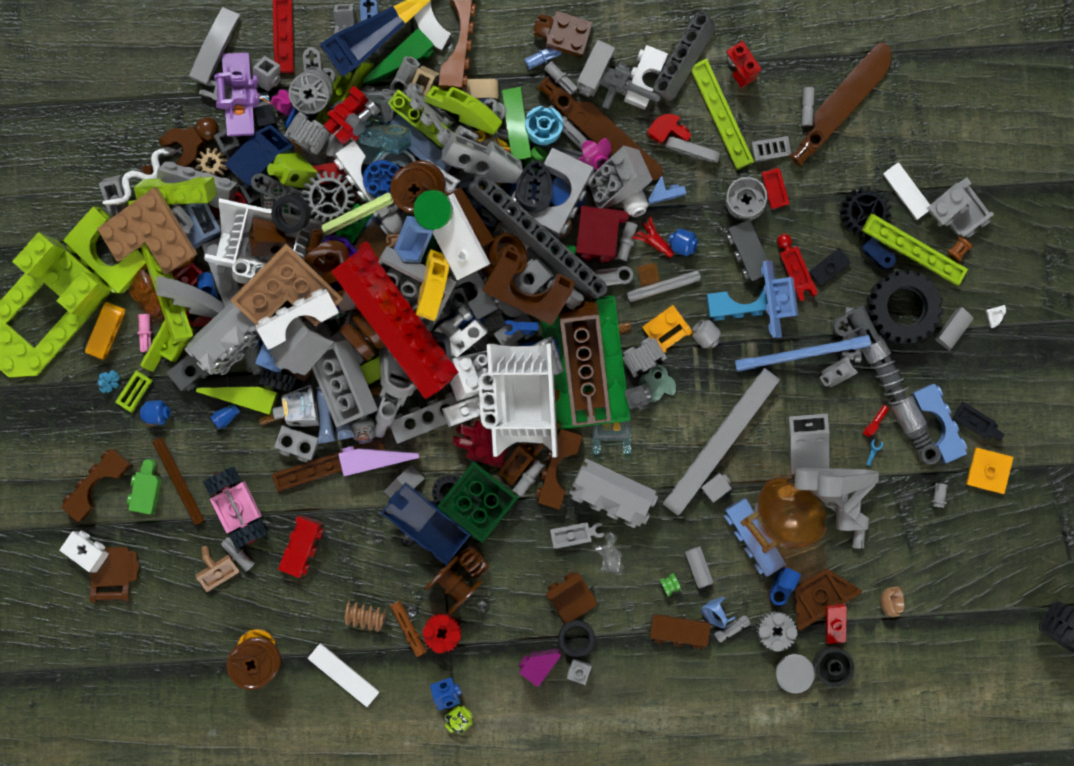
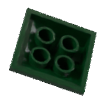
M473 461L437 507L483 543L519 497Z

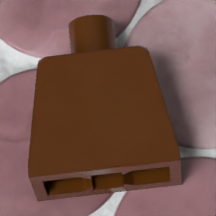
M253 218L249 230L251 256L273 257L285 244L294 249L296 238L285 236V232L279 230L273 222Z

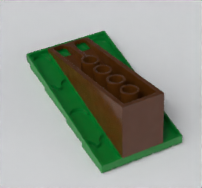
M615 296L598 297L593 300L584 299L581 305L576 306L574 310L564 305L552 325L540 321L543 340L550 336L557 338L560 360L564 369L561 373L554 375V389L560 391L559 400L555 401L556 420L562 424L559 429L630 421L628 401L624 392L626 390Z

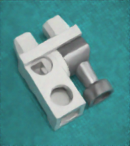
M465 305L458 309V315L451 320H445L434 330L435 332L444 333L449 337L451 358L461 355L488 331L476 318L462 331L459 329L458 326L464 319L469 321L474 317Z

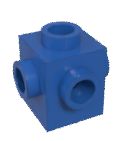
M452 677L430 685L433 700L438 711L460 704L459 695H462L459 684H455Z

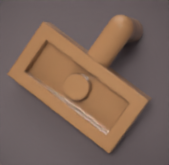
M207 546L201 548L202 559L208 568L196 574V578L206 592L240 572L230 555L215 563L210 557L209 548Z

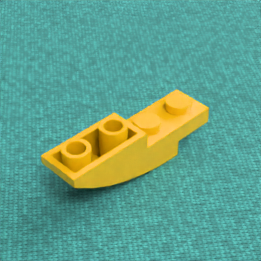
M432 249L427 254L424 280L420 286L416 315L435 321L442 301L450 264H447L448 261L443 253Z

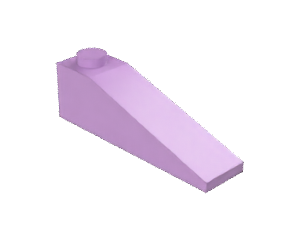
M354 446L343 448V452L339 453L344 476L420 457L419 453L354 449Z

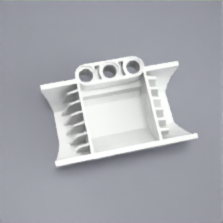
M219 198L221 237L216 256L205 254L204 260L211 264L232 268L233 279L236 282L246 284L265 265L264 262L245 251L246 245L249 242V230L253 218L273 222L271 210ZM281 212L283 219L289 225L299 223L301 216ZM310 219L308 225L302 230L294 233H285V236L296 238L293 250L302 259L307 255L306 246L309 244L311 230H322L323 224L319 220L314 221V219ZM323 232V235H322L321 244H322V242H323V240H324V237H325L324 232ZM237 269H240V270H244V271H246V272H244V273H238L236 270H237Z
M552 343L541 346L520 347L487 344L488 371L479 378L481 423L484 427L492 429L493 457L499 456L507 447L515 442L544 443L552 451L553 457H557ZM487 376L492 377L493 384L487 381ZM488 395L494 398V403L488 400ZM489 414L495 417V422L489 419Z

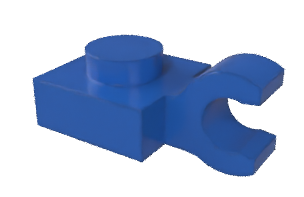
M505 321V324H510L513 327L510 332L505 331V335H513L516 331H522L523 335H534V332H538V323Z

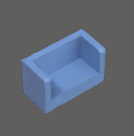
M407 216L394 250L403 262L420 263L434 230L421 226L414 216Z

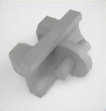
M847 356L821 371L823 375L820 379L824 386L829 385L833 387L858 372L852 367Z

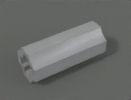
M698 546L685 551L697 587L702 588L712 584L713 580L701 547Z

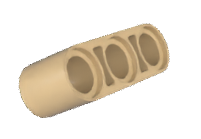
M467 79V87H463V91L477 100L489 97L498 100V80Z

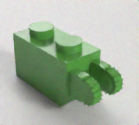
M146 459L142 463L141 471L136 472V475L132 476L131 486L133 489L132 494L128 496L127 505H129L128 510L152 515L156 511L162 479L160 476L155 475L156 461Z

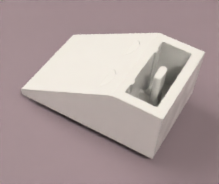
M487 350L452 358V363L459 372L450 382L457 402L479 396V378L488 371ZM487 376V381L493 384L492 377Z

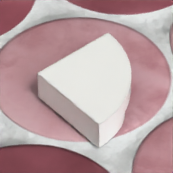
M1005 305L985 310L990 329L998 326L1003 320L1006 313Z

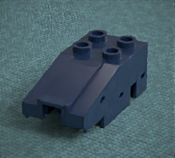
M405 482L388 500L381 514L424 549L431 551L438 560L447 565L468 539L470 533L441 511L437 504Z

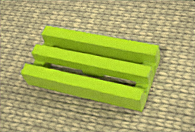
M136 370L115 403L133 413L153 380ZM139 376L140 380L134 387L133 391L131 392L125 403H123L122 400L124 399V397L130 390L131 386ZM144 380L147 381L141 389V391L139 392V394L137 395L132 405L129 407L128 405L130 404L131 400L141 387Z

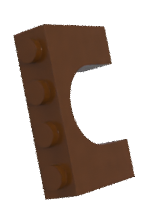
M504 247L489 273L482 291L526 314L538 318L542 322L552 325L570 297L575 281L557 273L546 291L540 294L523 292L513 281V275L519 267L522 255Z

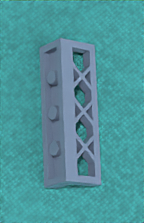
M399 114L390 123L383 125L385 129L388 128L387 131L390 133H400L392 135L420 160H429L448 173L453 169V166L441 160L442 150Z

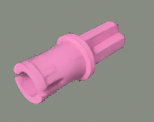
M139 314V332L137 334H139L140 351L145 353L148 352L151 346V334L153 331H151L150 314Z

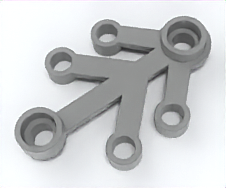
M410 83L406 89V94L411 99L410 105L417 111L422 107L421 121L427 126L432 122L440 131L437 134V139L445 146L452 131L448 128L445 129L441 122L446 127H450L454 123L453 118L448 114L442 116L439 113L442 108L426 103L422 87L416 83Z

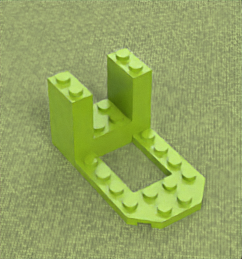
M40 232L34 236L12 261L25 274L0 300V370L8 377L38 376L112 293L107 286L108 284L95 276L94 272L58 240ZM45 283L60 296L56 301L67 312L39 344L33 347L8 323Z

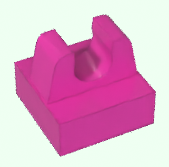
M279 90L278 95L272 96L270 104L274 105L285 116H290L294 106L289 99V92Z

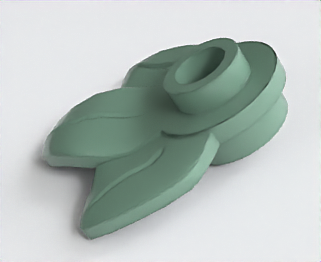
M657 364L651 367L648 373L643 374L639 378L638 386L647 383L648 387L651 388L653 394L652 402L658 401L664 393L674 395L676 392V383L672 377L668 376V371L663 365ZM655 372H661L662 376L656 377Z

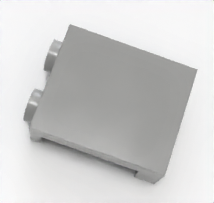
M966 177L958 184L972 199L968 203L970 207L962 214L956 213L953 216L955 220L949 226L957 237L965 236L967 239L976 233L974 230L979 225L984 227L991 222L990 217L994 214L986 209L969 186L971 182Z

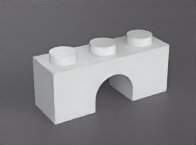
M646 45L645 50L641 49L637 60L640 61L637 68L633 67L630 78H632L631 83L653 92V88L643 83L642 77L649 72L660 75L668 53ZM629 90L624 91L622 94L625 96L624 102L644 110L646 109L649 102L648 98Z

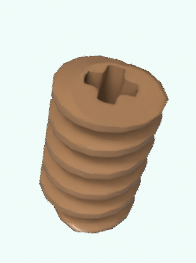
M348 601L344 616L345 624L349 626L353 622V627H357L360 622L361 629H364L368 624V630L371 631L375 626L376 632H379L384 624L386 609L381 613L380 607H378L373 612L371 605L368 610L365 609V604L359 609L357 602L351 607L350 601Z

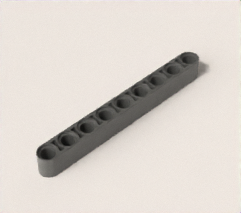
M480 176L470 183L469 192L477 201L559 274L575 281L574 287L586 298L593 300L606 293V283L489 177ZM478 183L481 184L483 190L479 188ZM507 209L510 210L512 216L508 214Z

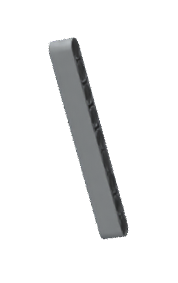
M766 368L762 369L663 502L665 507L677 516L684 510L780 380Z

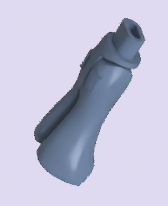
M319 386L317 387L319 389L317 390V402L320 417L318 444L336 440L331 413ZM349 423L336 428L338 440L355 437Z

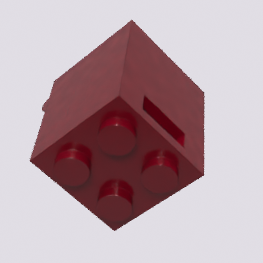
M581 206L576 256L583 261H590L591 258H596L601 263H610V260H614L619 223L627 222L629 213L620 210Z

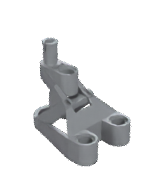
M386 345L379 351L380 384L382 385L379 398L382 400L376 415L377 423L374 429V435L377 437H384L387 427L392 424L399 406L403 407L406 398L411 396L417 389ZM391 373L408 379L409 383L391 377Z
M795 468L794 488L810 490L824 502L826 507L836 512L835 529L854 530L852 547H865V530H868L869 518L860 513L861 499L879 482V472L866 469ZM856 491L848 500V494Z

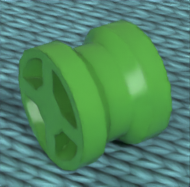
M674 573L670 574L666 579H660L668 597L672 595V592L682 590Z

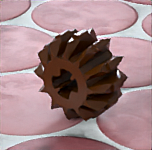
M471 545L462 549L458 554L459 563L473 578L477 579L482 576L489 568L484 557Z

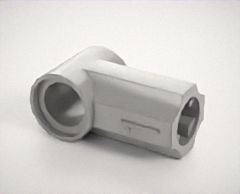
M404 57L390 85L393 94L398 89L404 94L406 93L407 86L412 82L420 65L417 59Z
M626 266L595 270V273L607 286L629 284L633 279L632 270ZM623 270H627L630 273V278L626 281L619 278V274Z

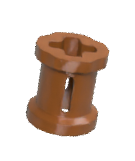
M959 236L957 243L951 249H948L947 253L957 262H961V257L968 249H972V245L966 239Z

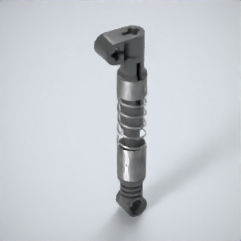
M864 305L858 306L835 318L831 323L833 334L847 336L856 332L858 337L866 336L867 334L870 336L871 347L861 348L868 360V364H871L870 368L875 369V377L880 379L879 385L885 389L884 395H892L888 403L893 404L891 408L904 434L913 439L912 443L917 448V457L921 462L927 464L937 463L941 456L940 450L931 441L932 438L929 437V433H926L927 422L913 396L906 397L904 391L909 387L902 389L900 384L904 378H900L898 374L899 369L896 370L893 364L895 361H892L889 356L891 352L886 342H884V338L878 335ZM848 316L853 329L850 326H844V330H839L840 323H848L846 319ZM928 449L932 451L930 459L925 457V452Z

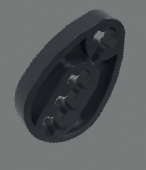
M539 160L531 161L524 168L517 181L515 200L524 210L529 212L543 211L551 203L553 186L550 174L543 162ZM534 168L538 169L537 176L534 175ZM533 184L537 186L535 204H531Z

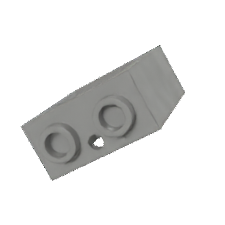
M597 40L577 81V89H579L580 94L586 97L590 95L595 96L603 74L614 57V47Z

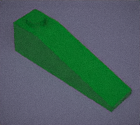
M418 28L363 79L364 84L372 85L397 73L405 56L417 59L418 63L424 59H429L434 54V44Z

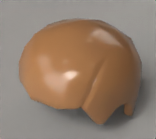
M899 586L885 589L880 597L882 610L891 617L900 616L898 613L904 611V598Z

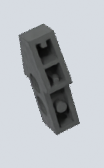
M187 355L167 372L168 376L181 391L192 390L197 385L196 381L200 378L205 379L210 375L206 370L204 371L196 363L198 360L194 356ZM194 366L196 373L190 377L187 370L189 367Z

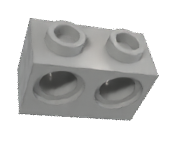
M282 426L274 448L279 449L278 453L289 456L292 453L297 455L296 459L307 462L308 459L313 460L318 447V437ZM286 436L292 438L293 442L290 447H286L283 444V439ZM305 442L311 446L308 453H304L301 450V446Z

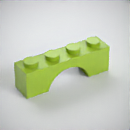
M196 177L178 183L162 182L161 178L143 179L134 186L136 199H139L151 189L158 187L167 204L209 203L218 195L214 177Z

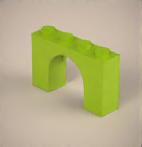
M92 207L63 241L72 253H77L81 257L80 261L84 265L90 266L94 270L95 276L108 283L107 286L112 292L125 293L147 268L143 252L140 247L117 265L110 266L105 264L99 258L96 251V243L100 236L97 228L110 220V217L100 207Z

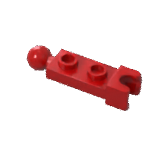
M788 234L779 235L777 244L784 249V252L779 253L788 277H793L797 300L799 302L804 300V290H808L811 296L818 295L798 246L791 248L792 238Z

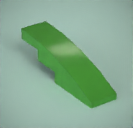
M517 87L502 90L504 105L507 108L506 123L511 155L520 161L531 159L530 140L525 130L526 113L522 89Z

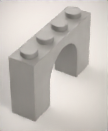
M552 148L544 165L550 174L564 180L568 184L571 195L562 205L556 207L548 206L540 212H527L554 237L559 239L561 234H566L569 228L568 221L570 217L574 218L578 210L576 206L579 201H583L587 192L585 188L587 185L592 184L595 175L593 174L594 167Z

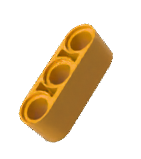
M109 302L104 304L87 343L85 353L101 360L106 359L125 315L124 308Z

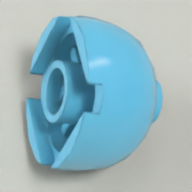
M538 106L527 114L525 130L528 138L533 143L550 145L560 137L563 129V119L554 108L550 107L549 109L544 108V106Z

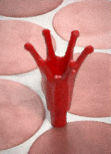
M649 217L647 225L646 222H642L648 231V235L641 231H635V235L637 234L641 237L632 236V239L644 241L660 253H664L668 258H671L674 252L658 234L653 225L652 217Z

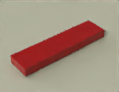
M273 0L274 62L280 65V74H294L292 0Z

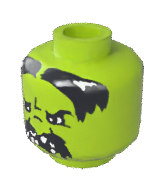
M455 706L445 715L447 722L445 727L450 733L462 734L472 726L473 715L465 706Z

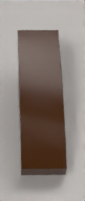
M556 420V428L558 431L562 424L558 420ZM522 442L497 474L511 486L514 485L546 445L544 443Z

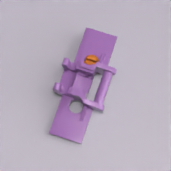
M249 53L222 54L223 73L215 74L214 80L217 82L218 101L216 102V107L218 109H225L227 136L254 135L253 108L259 105L260 100L259 94H257L258 76L253 75V79L250 78ZM231 85L232 99L225 100V86Z

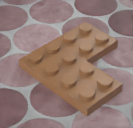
M158 187L148 191L97 228L116 261L123 260L146 243L165 275L170 274L197 255Z
M285 244L230 301L255 325H258L259 320L267 316L270 318L287 300L294 306L293 303L295 301L311 297V293L318 289H322V291L326 289L335 306L343 298L292 248ZM304 315L315 327L321 322L313 316Z

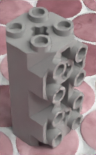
M230 302L186 344L185 351L191 357L194 356L198 360L196 363L204 371L206 370L211 375L213 373L224 375L230 370V366L244 357L242 352L244 347H255L261 336L256 329V325Z
M585 458L584 462L587 465L586 467L582 465L572 485L575 487V490H570L569 494H572L571 499L582 503L584 500L590 503V508L599 512L601 509L607 511V516L616 520L618 517L625 519L623 523L633 528L636 525L640 526L641 523L646 524L650 516L647 512L650 506L654 507L658 496L655 495L656 491Z

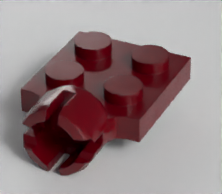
M477 420L473 427L461 424L456 428L455 432L463 434V438L453 435V444L466 450V458L502 468L508 447L499 456L493 457L492 429L484 427Z

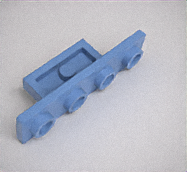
M766 260L763 261L761 272L762 276L765 277L766 284L764 285V294L768 300L766 311L770 315L769 332L773 338H781L780 318L798 316L793 277L775 279L773 262Z

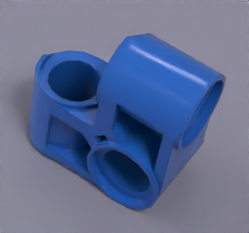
M787 567L780 568L769 591V601L775 605L785 604L791 592L795 590L801 574ZM777 591H780L783 595L782 600L779 602L774 600V594Z

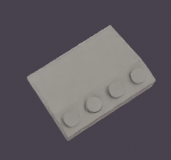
M387 246L380 256L378 263L416 313L420 286L424 280L426 266L421 263L403 262L397 252ZM448 277L436 320L432 321L419 316L429 331L433 330L457 283Z

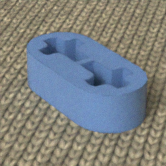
M376 0L360 1L361 21L378 14ZM367 1H371V4H374V6H371V13H368L367 8L364 6L367 5Z

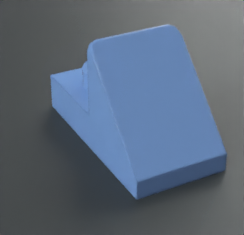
M661 176L648 199V204L651 205L685 196V186L680 187L679 184L669 186V190H666L663 177Z

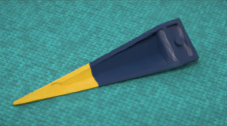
M406 0L335 33L320 43L319 46L339 75L343 77L357 68L431 0Z

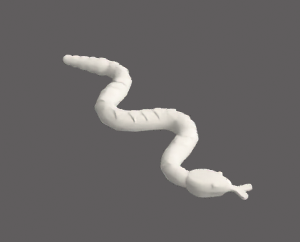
M164 147L154 151L151 156L153 173L151 175L138 171L125 173L122 178L124 197L106 200L102 203L104 205H120L129 201L131 197L130 179L136 178L141 181L143 179H157V170L160 167L159 155L172 156L176 152L183 154L181 151L182 147L178 150Z

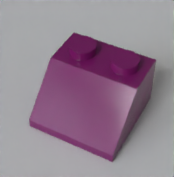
M559 649L533 652L529 656L525 655L519 662V674L538 687L560 658L561 651Z

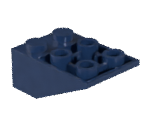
M270 124L255 132L225 163V166L250 187V180L253 175L261 173L271 176L267 172L268 165L273 164L277 154L295 153V145ZM263 178L255 179L254 182L258 183Z

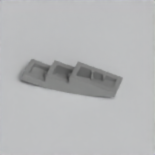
M222 7L200 49L189 78L205 85L208 84L222 59L223 51L232 37V31L240 19V14Z
M157 276L155 280L156 295L172 298V304L188 307V313L214 318L225 308L223 302L196 287L161 276Z

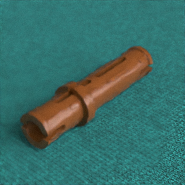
M401 600L390 605L406 636L405 640L409 642L415 656L418 657L426 653L427 651L419 638L420 634L414 629Z

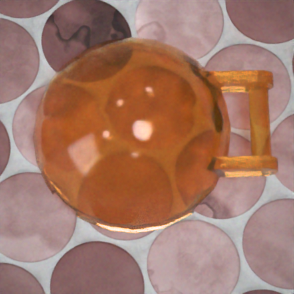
M785 477L769 480L757 496L755 512L740 522L755 537L763 548L764 554L778 546L788 549H802L812 546L823 538L827 527L824 528V519L827 518L826 513L818 498L810 490L795 489L794 484L787 482L788 478ZM757 520V524L761 532L754 525L753 521Z

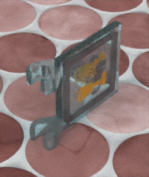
M630 408V421L592 425L593 454H600V441H623V453H631Z

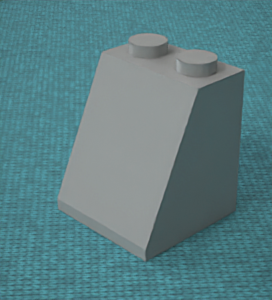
M302 315L294 318L288 324L285 333L286 341L273 347L270 354L275 360V365L280 369L285 368L294 374L306 375L334 341L321 323L315 327Z

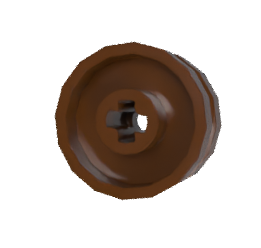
M503 233L495 237L490 243L481 246L490 262L489 265L481 268L487 277L504 247L522 255L519 267L514 275L522 272L527 265L528 256L526 248L522 241L513 234Z
M358 311L352 317L358 329L356 330L350 323L346 322L339 330L368 361L375 355V350L369 343L372 342L379 349H382L385 344L363 314Z

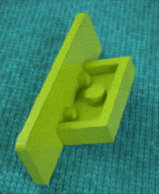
M164 320L140 366L154 372L162 356L176 363L188 340L173 342L166 320Z

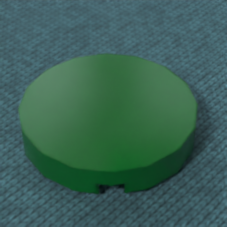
M425 191L418 196L414 203L415 218L426 229H440L446 226L452 218L453 206L449 197L442 191Z

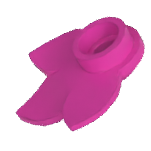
M603 138L598 144L590 140L585 141L581 147L584 156L578 160L594 167V170L597 171L609 160L608 155L611 152L610 142L606 138Z

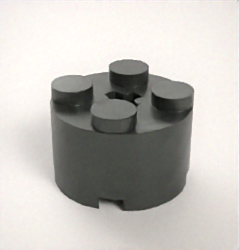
M825 646L814 656L813 667L815 675L824 684L830 687H838L847 684L852 679L855 672L854 662L851 655L842 648ZM833 663L837 666V668L831 669L830 665Z

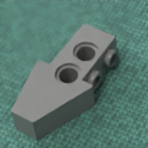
M452 132L442 150V158L446 164L462 168L467 173H473L474 180L480 176H487L494 183H516L523 172L521 161L492 141L486 147Z

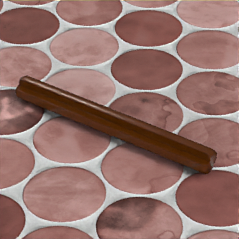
M163 438L155 439L152 443L194 525L202 523L204 518Z

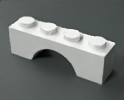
M353 141L334 155V163L339 170L343 169L347 174L345 178L348 180V183L351 186L355 185L358 189L357 195L363 202L366 201L368 203L375 198L371 197L363 186L361 166L366 156L356 142ZM384 207L372 213L373 217H378L380 220L389 213L390 209Z
M318 289L311 293V297L307 299L301 298L293 303L294 306L288 309L286 307L276 311L275 316L271 318L267 316L258 321L256 329L268 350L286 341V328L294 318L309 315L322 322L339 313L326 289L323 291Z

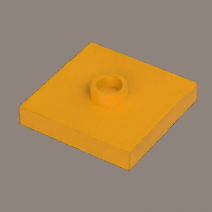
M975 447L966 485L1005 494L1014 457Z

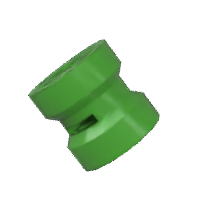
M534 146L531 150L532 158L523 160V164L526 167L534 160L544 163L548 154L542 148ZM534 168V172L537 173L538 169Z

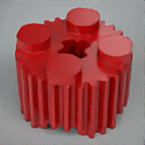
M445 612L432 615L425 623L422 632L423 638H425L424 642H426V645H429L428 648H432V651L434 650L436 653H446V651L450 652L451 649L453 650L459 644L462 632H460L462 630L460 628L461 623H458L459 620H456V617L453 618V615L449 616L448 613L445 615ZM439 628L447 630L445 637L438 635Z

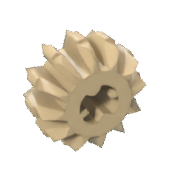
M207 148L206 155L200 152L203 158L196 159V162L200 163V165L196 166V169L218 177V174L224 177L225 174L222 170H228L223 165L227 162L222 152L218 154L217 148H214L213 152ZM212 160L215 162V164H213L214 168L208 166L211 164Z

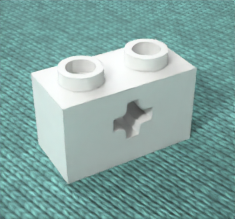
M82 530L80 532L72 531L59 551L88 572L96 573L109 555L104 550L106 547L97 541L94 543L89 539L91 536Z

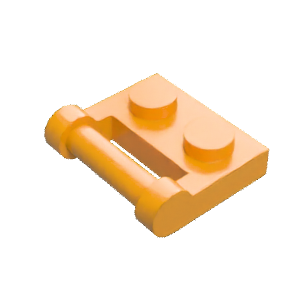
M674 305L642 327L648 337H651L652 340L656 338L664 353L667 352L666 349L680 339L693 333ZM679 324L682 329L661 344L658 339Z

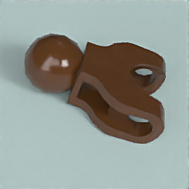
M203 117L198 120L195 127L191 126L184 130L172 128L159 139V143L163 147H171L180 143L183 148V155L176 161V165L191 167L197 163L196 159L201 157L200 152L202 147L207 144L206 141L215 139L214 135L218 134L219 126L213 118Z

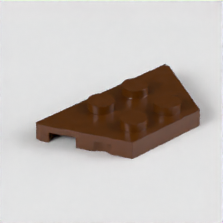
M825 568L797 585L794 590L797 629L800 631L825 616L826 606L844 604L861 594L862 590Z

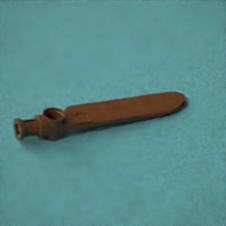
M878 43L815 112L814 128L800 142V147L789 155L793 163L802 167L804 165L803 162L822 146L884 77L890 66L892 56L891 48L887 44ZM810 137H816L818 144H813L810 141Z
M548 76L536 88L538 91L541 90L555 108L563 113L592 141L598 144L603 138L608 139L611 145L610 157L623 146L638 149L652 177V181H656L662 176V167L592 103L576 102L561 87L557 88L549 80ZM561 97L567 98L568 105L560 106L558 99Z

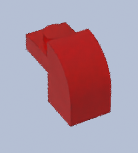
M665 114L658 117L646 133L647 136L660 145L663 144L670 133L676 138L687 142L691 137L690 130L682 124L680 126L677 125L680 117L674 114Z

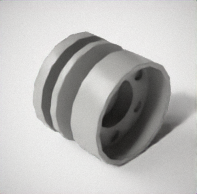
M308 69L302 72L291 82L289 88V99L292 105L298 111L306 114H315L321 111L332 100L334 94L331 78L325 72L318 69ZM312 89L313 95L309 97L308 90Z
M741 177L735 180L729 186L726 195V207L730 215L743 222L758 218L764 211L767 201V191L764 185L758 179L752 177ZM743 197L751 199L748 205L745 202H741Z

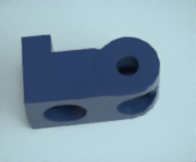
M873 237L869 238L859 248L881 269L891 268L896 262L895 255L886 251L878 243L879 241Z

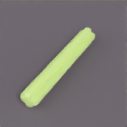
M386 193L323 224L322 230L324 234L330 235L392 204L394 201L391 194Z

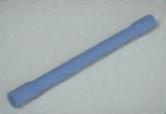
M866 335L788 352L735 360L736 369L739 372L760 366L844 350L871 347L870 336Z

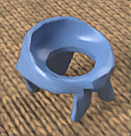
M725 597L713 599L701 607V613L704 618L720 628H725L728 622L735 619V616L727 619L720 606ZM713 612H715L722 619V621L717 620L713 615Z

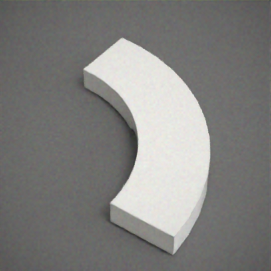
M430 1L414 15L419 29L437 49L443 51L451 33L442 28L432 12Z

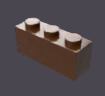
M652 613L649 637L656 643L672 641V645L683 646L685 643L691 644V648L702 649L703 646L708 647L711 623Z

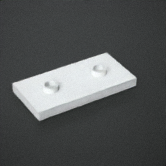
M453 193L448 196L453 206L452 218L446 226L435 229L433 235L450 264L456 279L459 280L489 265L490 262Z

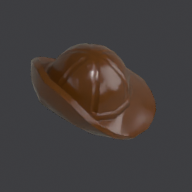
M332 240L312 249L303 260L328 284L337 281L331 271L348 259L350 255L344 243Z

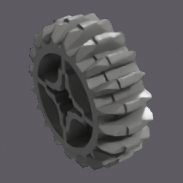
M324 171V178H321L320 174L317 173V181L311 177L309 180L312 185L308 183L304 185L309 191H302L303 195H307V198L303 199L308 202L311 215L313 213L316 214L314 221L322 217L321 224L325 223L326 218H328L329 222L333 220L332 218H338V215H344V210L350 212L351 209L347 207V204L354 205L353 201L348 200L354 197V194H348V191L353 189L352 186L347 188L344 186L348 183L347 179L343 183L340 182L342 175L335 179V172H331L330 177H328L327 171ZM331 182L337 186L333 190H326L320 183ZM314 188L320 195V201L315 206L312 201ZM341 190L344 196L342 207L336 201V195ZM335 191V193L331 197L332 202L329 203V201H327V203L324 202L321 205V202L324 201L323 199L325 198L324 193H327L328 195L329 193L331 194ZM324 205H328L336 213L325 214L320 212L319 209Z

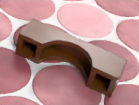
M560 429V432H557L558 456L553 457L552 451H549L547 461L550 464L548 469L544 468L541 480H544L542 488L538 487L535 497L539 499L538 503L560 510L566 491L557 482L556 468L563 458L578 453L582 435Z
M117 449L106 450L101 456V462L98 465L94 464L89 469L87 478H82L75 487L77 489L73 494L69 493L63 499L64 504L61 508L77 522H83L95 508L92 501V490L95 484L107 476L116 479L121 478L133 465Z

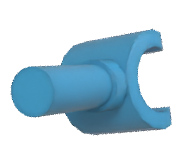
M875 439L870 442L869 447L871 451L866 465L871 466L876 451L880 450L883 446L882 441L879 443L878 448L874 446Z

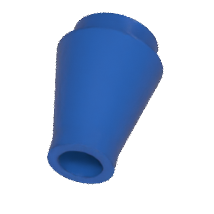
M232 403L230 406L214 412V415L210 418L220 430L223 427L225 428L240 411Z

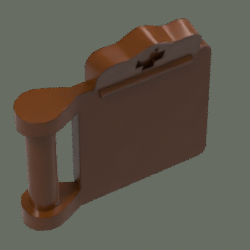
M128 547L105 548L104 550L109 555L96 573L90 572V602L97 603L98 600L116 599L130 601V581L138 579V571L140 569L138 554L135 551H129ZM123 586L122 592L98 593L97 587Z

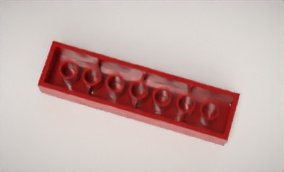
M367 246L361 248L331 271L425 399L440 391L459 373Z

